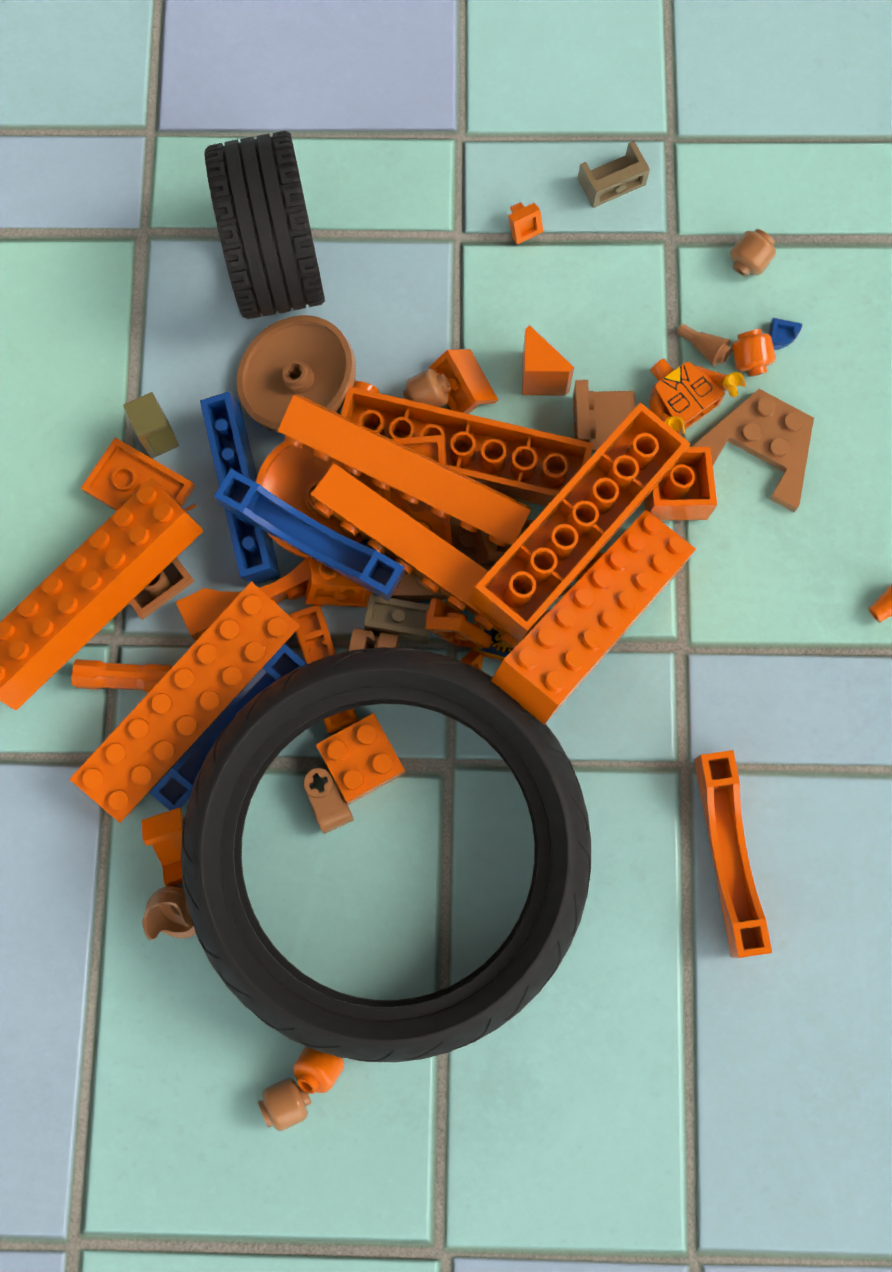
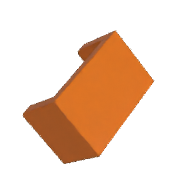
M180 807L141 820L143 842L146 846H153L163 868L165 886L183 884L181 850L185 817Z

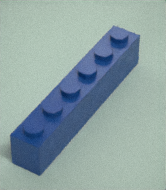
M230 392L200 400L219 487L230 469L256 482L257 473L240 403ZM225 509L240 578L247 583L252 581L254 584L281 577L273 541L268 533Z

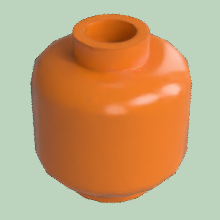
M762 329L738 334V340L732 344L736 369L740 372L748 371L749 377L767 373V366L772 365L776 360L771 336L767 333H762Z
M307 1046L293 1065V1073L298 1080V1086L309 1094L328 1092L344 1069L342 1058L313 1050Z

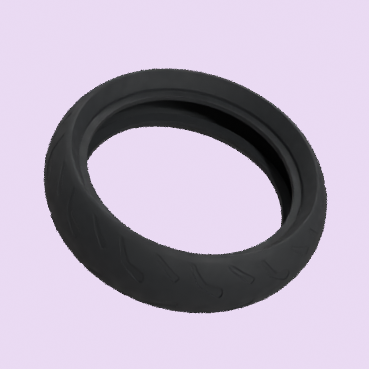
M377 647L351 650L327 656L297 668L277 679L258 693L224 728L207 754L193 785L182 832V878L189 915L205 954L227 988L260 1020L287 1038L319 1052L364 1062L395 1063L421 1060L449 1053L476 1042L497 1030L517 1015L542 990L556 972L570 948L581 922L591 874V834L582 789L569 758L547 724L543 725L511 696L491 682L492 676L482 670L451 657L409 648ZM377 704H402L435 711L460 722L483 738L500 755L518 782L528 806L534 836V867L528 896L519 919L498 950L483 965L453 985L434 993L399 1000H374L341 993L316 982L292 965L270 941L254 914L247 894L242 866V837L250 802L260 780L279 753L297 736L327 717L345 710Z

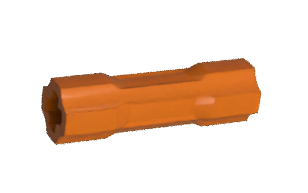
M76 659L73 663L71 675L72 686L84 689L141 690L149 693L172 668V665H133Z

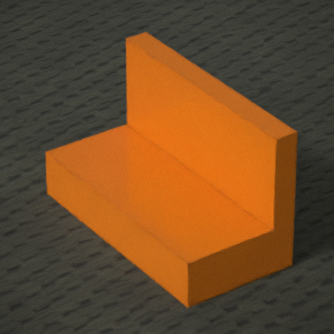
M471 349L446 350L429 367V369L437 372L438 375L444 374L451 386V391L447 392L448 405L451 410L469 414L479 404H493L498 401Z

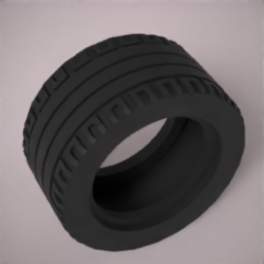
M287 131L275 132L272 137L268 133L256 136L257 139H254V136L242 138L240 143L238 139L227 141L224 143V146L222 143L209 145L204 151L209 189L222 250L240 314L246 319L261 317V314L263 317L274 315L276 311L278 313L289 312L291 308L293 310L304 309L306 305H309V307L319 306L325 302L291 133Z

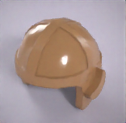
M167 885L153 893L148 900L142 925L145 935L149 940L155 939L160 932L175 938H189L196 934L182 886Z

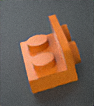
M310 559V579L305 591V604L351 607L368 606L370 594L373 595V592L315 559Z
M438 598L431 599L430 607L426 613L425 629L456 647L489 649L492 636L482 631L481 626L467 622L466 615Z

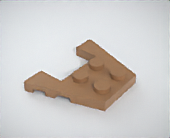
M758 389L692 447H711L712 464L714 465L726 442H730L780 469L784 474L770 500L795 512L800 505L814 418Z

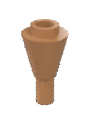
M682 324L677 331V335L691 342L713 367L719 363L724 364L731 354L730 339L697 332L685 324Z

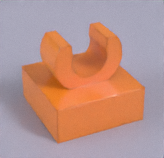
M521 202L510 207L512 214L508 215L511 236L517 245L543 232L541 212L535 202L526 207Z

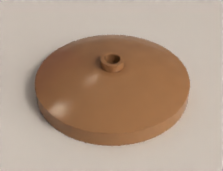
M292 316L273 323L253 339L241 358L237 372V392L243 408L259 425L276 433H281L278 432V428L293 395H301L337 413L344 404L350 386L353 387L356 360L349 341L335 325L316 316Z

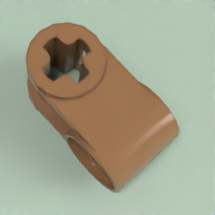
M321 768L312 769L304 778V788L323 834L354 821L349 806L333 776ZM316 776L328 779V782L324 784L325 791L320 792L318 789H312V785L316 783Z

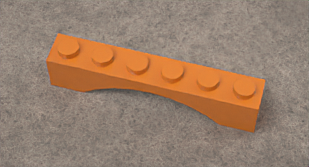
M305 558L289 574L259 589L276 604L286 599L293 601L305 595L310 579V559ZM203 588L176 601L191 636L197 641L242 591L230 592Z
M734 750L702 754L695 758L694 762L730 957L743 958L772 953L767 922L756 891L746 848L741 813L740 781Z

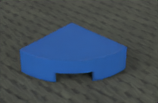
M772 318L768 334L772 338L774 350L789 346L797 338L803 324Z

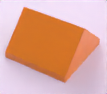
M529 325L525 329L522 352V395L565 396L570 391L574 367Z

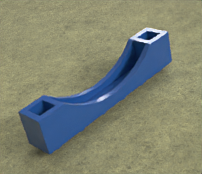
M233 469L229 470L214 495L219 506L389 601L404 575L403 565L374 549L357 543L320 524L290 506L260 484Z
M283 644L149 793L168 810L181 808L190 798L194 782L207 754L220 733L236 714L258 693L277 679L307 663L286 644Z

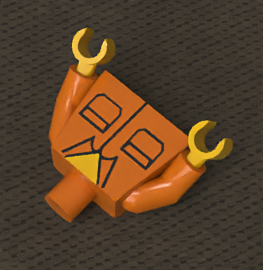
M661 359L650 369V372L659 382L653 386L649 407L650 411L677 433L685 434L687 428L720 405L725 395L724 391L728 390L731 397H736L739 394L736 386L746 387L743 374L740 372L725 375L698 365L694 366L691 362H685L673 370L665 359Z

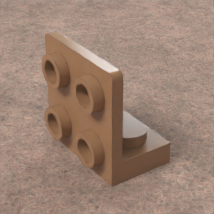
M575 380L573 390L574 439L594 443L592 452H596L635 409L634 391L594 392L589 391L588 380Z

